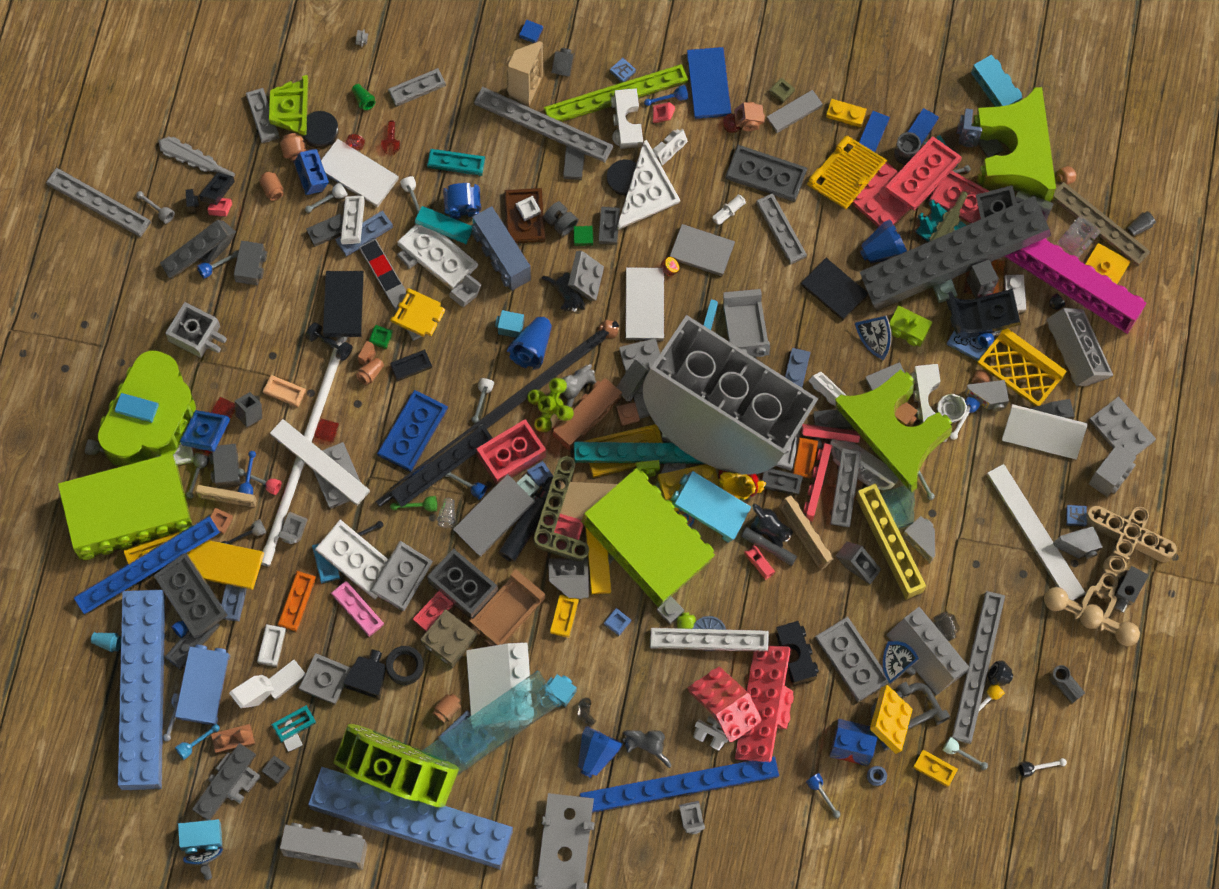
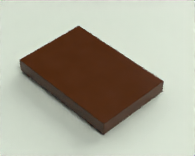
M542 188L505 190L507 230L515 243L545 242ZM533 196L541 210V214L524 221L516 207V203Z

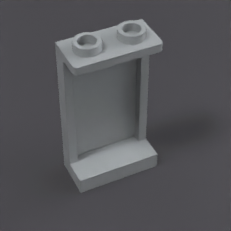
M761 289L723 292V308L729 342L752 357L769 355L770 342L767 338Z

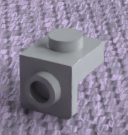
M467 274L464 276L462 283L450 292L449 297L464 307L477 297L481 284Z
M289 512L283 529L279 532L278 536L283 538L282 541L289 544L299 542L308 519Z
M699 801L679 805L685 833L697 834L705 829Z

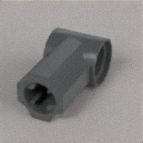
M1059 665L1050 672V682L1059 688L1071 704L1085 694L1083 689L1070 675V670L1066 666ZM1056 671L1063 674V680L1056 677Z

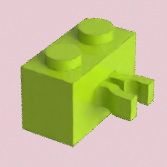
M898 305L889 322L891 335L906 340L912 346L917 345L921 347L931 328L932 321Z

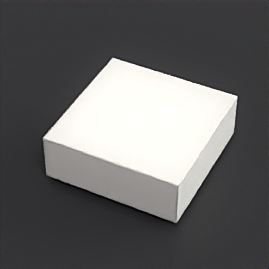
M533 196L516 203V207L524 221L541 214V210Z

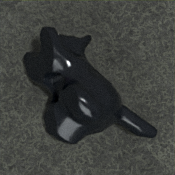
M564 272L556 280L549 276H542V279L555 287L564 298L561 310L564 309V312H575L577 307L585 310V304L581 295L568 286L570 273Z
M753 504V510L757 516L754 522L751 523V529L760 535L766 534L772 543L782 548L783 542L790 540L793 530L779 521L777 515L771 509H762L757 504Z

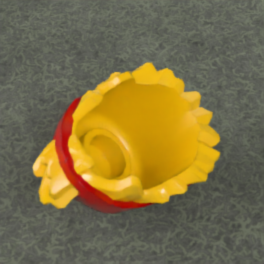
M719 470L718 481L720 483L718 486L738 499L745 500L751 498L757 493H761L766 485V482L759 481L756 474H739Z

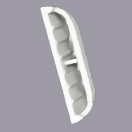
M834 439L831 441L833 461L838 466L842 448L861 451L857 479L866 485L871 486L876 483L879 490L891 489L897 483L898 477L885 463L854 442Z

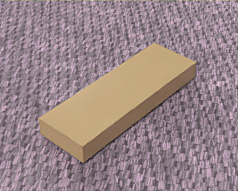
M198 485L196 490L198 497L253 508L257 502L255 495L202 485Z

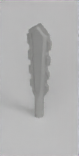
M168 136L159 140L160 151L169 158L175 157L177 161L181 163L187 162L193 168L199 167L203 172H218L235 176V173L217 165L213 157L209 155L204 156L200 150H193L192 146L186 143L182 144L175 137L171 138Z

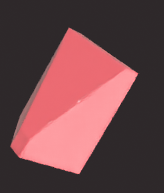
M670 102L653 106V123L671 120L675 106Z

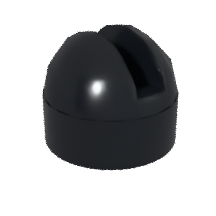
M1057 293L1049 301L1050 307L1053 309H1061L1066 305Z

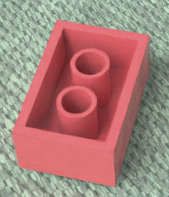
M526 419L476 448L477 457L496 485L507 474L512 478L546 458L545 447Z

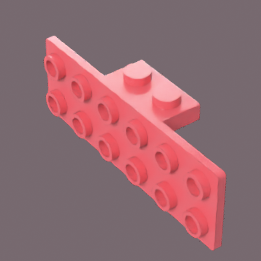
M768 646V652L754 651L747 692L761 717V723L738 738L735 754L736 760L771 762L777 728L787 729L790 721V708L794 699L793 691L784 686L791 651L789 647Z

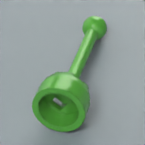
M429 496L424 499L423 503H410L403 507H400L397 503H392L390 508L397 510L398 508L423 506L427 511L433 512L437 511V497Z

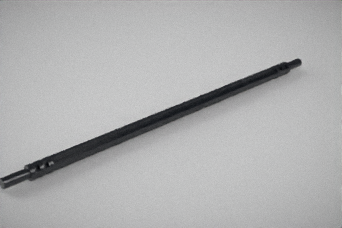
M614 321L612 327H619V324ZM604 329L597 331L389 489H393L480 424H484L486 429H488L525 401L531 390L541 389L553 378L557 377L606 340L609 332ZM388 491L375 502L381 507L392 499L393 496Z

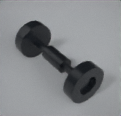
M316 322L312 323L306 331V339L313 342L319 337L329 347L338 349L336 358L341 361L346 360L351 354L353 346L348 342H344L340 346L337 345L333 339L321 335V325Z

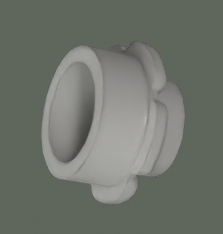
M365 29L363 31L357 30L356 45L363 47V44H367L368 33H365Z

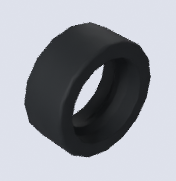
M400 646L393 649L386 659L387 673L397 684L410 685L415 683L423 673L424 664L421 654L410 646ZM403 654L412 656L416 661L414 673L407 677L398 675L393 669L395 659Z

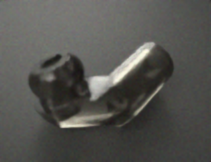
M584 697L578 703L577 715L591 728L596 723V720L590 715L592 702L589 698Z

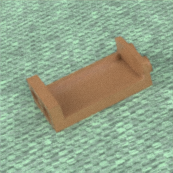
M516 569L512 572L511 578L475 618L469 620L470 628L476 632L477 636L481 635L485 638L484 642L489 647L505 644L545 600V593Z

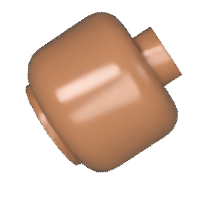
M1070 166L1060 168L1057 171L1056 179L1058 182H1064L1069 185L1075 182L1076 172Z
M604 320L599 325L598 331L604 329L609 332L606 338L614 339L618 334L619 327L613 328L612 323L614 321Z
M980 369L974 372L971 382L972 384L991 382L992 376L986 370Z

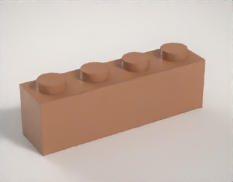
M606 378L601 382L597 381L592 387V391L588 395L585 394L581 397L576 408L572 407L574 411L573 418L568 421L559 420L554 425L553 437L571 451L574 448V442H580L621 400L622 392Z

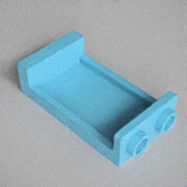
M694 471L684 474L679 483L681 484L679 491L676 490L670 499L673 501L674 507L679 508L723 535L722 539L726 542L733 541L751 506Z

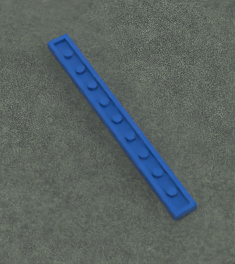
M774 756L771 762H742L580 793V797L594 798L592 812H598L779 777V772Z

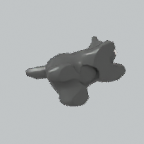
M640 730L624 731L626 736L623 738V742L627 752H631L632 749L638 747L655 755L668 768L671 767L669 759L662 754L664 748L663 741L665 739L663 732L651 730L644 734Z

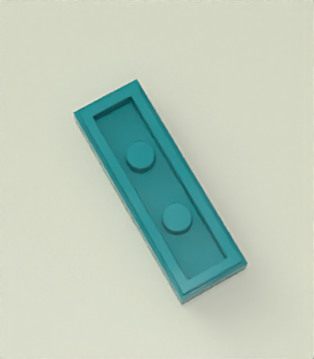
M430 149L427 167L482 176L485 156Z
M424 206L421 207L415 219L416 224L464 244H467L473 231L471 225Z

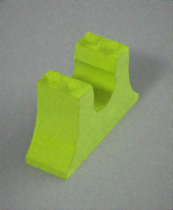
M1042 87L1034 88L1026 98L1014 104L978 108L971 126L982 128L979 139L987 141L998 139L999 142L1007 145L1011 151L1009 155H995L984 160L983 165L980 166V173L977 174L978 185L981 184V187L989 191L1013 186L1014 191L1022 190L1051 202L1056 190Z
M900 369L876 389L861 395H840L835 399L836 409L912 493L917 489L918 473L925 459L951 435L952 426L950 424H952V421L947 415L944 414L942 416L938 412L927 417L919 426L907 427L902 425L896 419L895 412L913 394L914 379L908 372L904 373Z

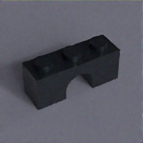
M799 621L776 627L775 635L779 646L792 648L799 654V659L796 662L789 663L787 668L793 687L816 680L819 670L816 662H812L810 655H813L810 644H806L804 626H800Z

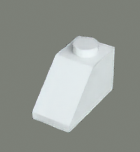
M259 675L253 676L230 691L229 694L240 708L259 706L275 689L271 686L272 683L266 676Z

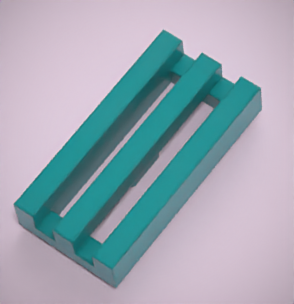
M306 705L271 725L282 743L316 724V721ZM306 712L307 715L299 718L298 720L288 724L287 726L281 729H278V727L282 724ZM307 719H310V721L282 735V733L286 732L287 730L297 726L298 724L306 721Z

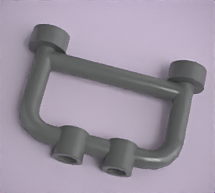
M904 682L896 687L898 690L896 693L901 698H905L917 690L922 691L932 707L931 710L910 719L908 729L931 718L934 719L937 725L950 718L947 710L942 711L927 685L923 683L908 685L907 682ZM877 702L871 707L870 715L872 719ZM881 742L884 750L890 749L884 742Z

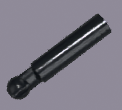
M547 477L543 481L542 489L538 496H533L532 498L535 503L520 517L499 550V555L507 561L515 563L536 530L553 477ZM560 481L555 482V486L558 489L561 488Z

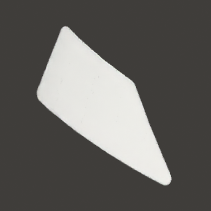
M292 720L286 722L285 726L292 723ZM293 727V728L287 730L286 732L282 733V735H284V734H286V733L292 731L293 729H295V727ZM298 734L283 741L288 751L302 746Z

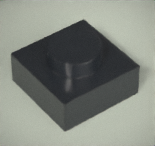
M187 189L185 191L188 213L196 214V207H199L198 195L195 196L193 189Z

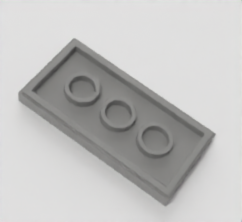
M507 474L453 530L481 557L535 501Z
M848 617L815 636V640L858 703L880 690L881 687L889 684L883 668Z

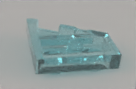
M905 485L881 493L898 529L912 525L914 522L915 491L911 493Z

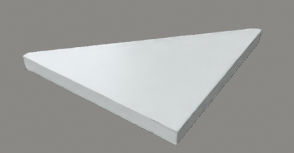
M647 140L644 141L617 225L618 230L680 202L677 193Z

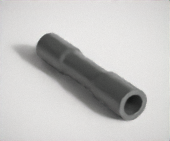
M748 527L742 534L744 539L767 550L790 566L797 559V556L770 542Z

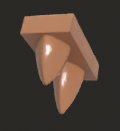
M250 724L211 734L216 754L235 750L239 743L245 747L255 745Z

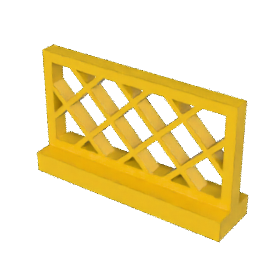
M1008 328L1001 331L1000 335L977 362L980 367L998 380H1005V384L1035 407L1042 405L1067 372ZM1001 342L1006 346L1007 352L997 353L996 345ZM1008 355L1009 364L999 365L998 356ZM1011 355L1022 357V363L1013 364ZM987 357H995L996 365L989 366L984 360ZM1026 366L1036 367L1038 374L1028 375ZM1023 367L1025 375L1015 376L1013 368ZM1010 368L1011 377L1001 375L1000 369ZM1042 377H1049L1054 380V383L1050 386H1043ZM1039 378L1040 386L1030 387L1029 379ZM1025 379L1027 388L1016 386V380ZM1041 390L1042 398L1037 401L1032 397L1031 391Z

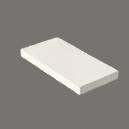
M339 139L336 140L321 160L326 176L341 183L355 194L363 195L365 200L376 207L381 204L399 180V176Z
M418 224L413 226L397 242L399 247L405 249L411 257L416 258L418 263L451 290L462 283L465 275H470L478 267L476 261L445 235Z
M626 268V340H650L656 338V340L664 341V268Z
M1012 404L1002 441L1077 460L1087 423Z
M339 520L315 551L375 600L378 596L370 592L388 559L342 520Z

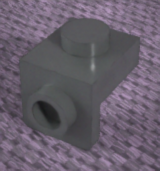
M561 48L555 51L552 73L570 76L573 58L575 57V53H571V49Z

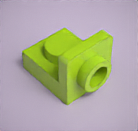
M659 460L636 462V468L639 472L643 471L647 477L655 476L660 471Z

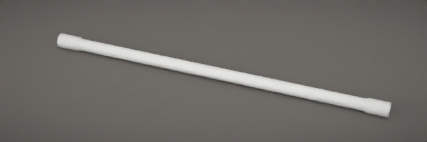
M338 337L336 344L340 346L347 341L348 337ZM335 347L304 433V437L311 442L340 361L336 358L338 349ZM297 456L267 543L263 549L264 556L261 565L267 567L270 566L279 538L278 535L283 527L304 466V462Z

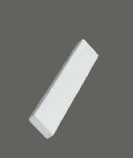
M284 419L270 432L271 436L355 505L358 506L369 494L370 490Z
M651 628L650 648L768 652L769 631Z

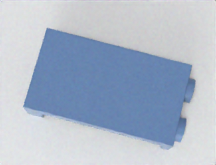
M197 644L195 647L189 648L175 715L177 719L208 725L217 724V714L228 660H230V654L226 653L227 650L215 648L214 651L207 650V646Z

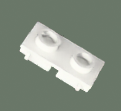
M683 129L673 130L664 139L667 144L661 142L653 149L655 156L659 158L662 166L688 142Z

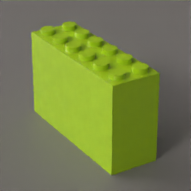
M173 453L58 483L73 549L79 559L90 560L95 555H108L117 549L125 550L133 547L132 545L143 544L176 532L181 533L193 525L178 465Z
M636 468L586 511L581 522L659 608L708 565L715 554L713 553V548L700 539L701 535L699 532L687 525V519L682 514H677L674 510V505L668 499L665 500L661 496L662 493L655 485L652 486L647 481V475L643 471L639 472Z

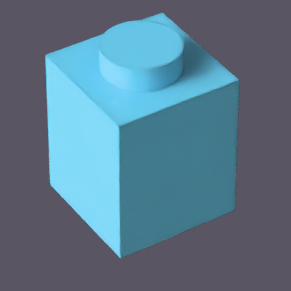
M502 310L501 316H497L495 327H498V334L517 338L523 329L524 315Z

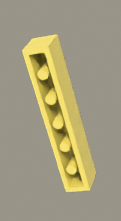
M876 483L859 490L856 499L905 599L907 600L923 593L926 584Z

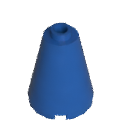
M536 317L509 345L507 352H510L509 357L517 365L526 369L530 366L533 367L532 370H536L543 364L552 328L547 318Z

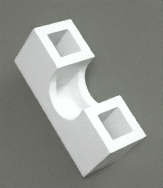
M637 88L615 90L614 97H611V105L616 111V114L613 115L614 126L617 125L618 132H615L616 143L620 144V149L642 147L641 124H631L625 117L628 113L638 112Z

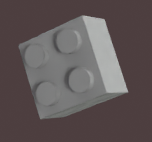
M1117 444L1095 472L1089 485L1106 497L1111 492L1115 494L1136 466L1133 463L1136 456Z

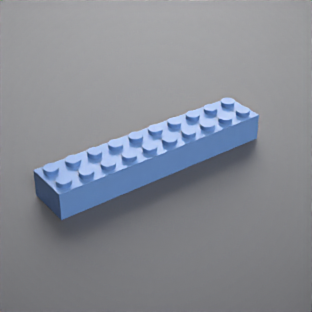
M162 590L123 591L118 763V786L121 790L162 789L165 595Z
M321 767L308 804L311 810L500 870L513 833V827L451 807H436L420 801L405 799L350 775Z

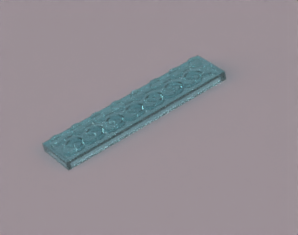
M537 670L422 751L459 767L458 776L559 706L560 703L540 671Z

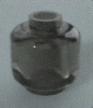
M945 611L933 617V624L947 641L957 637L956 633L960 631V626L954 614H948Z

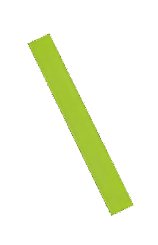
M682 64L546 106L544 107L545 115L563 122L611 107V97H614L615 90L637 88V95L640 98L688 83V79Z

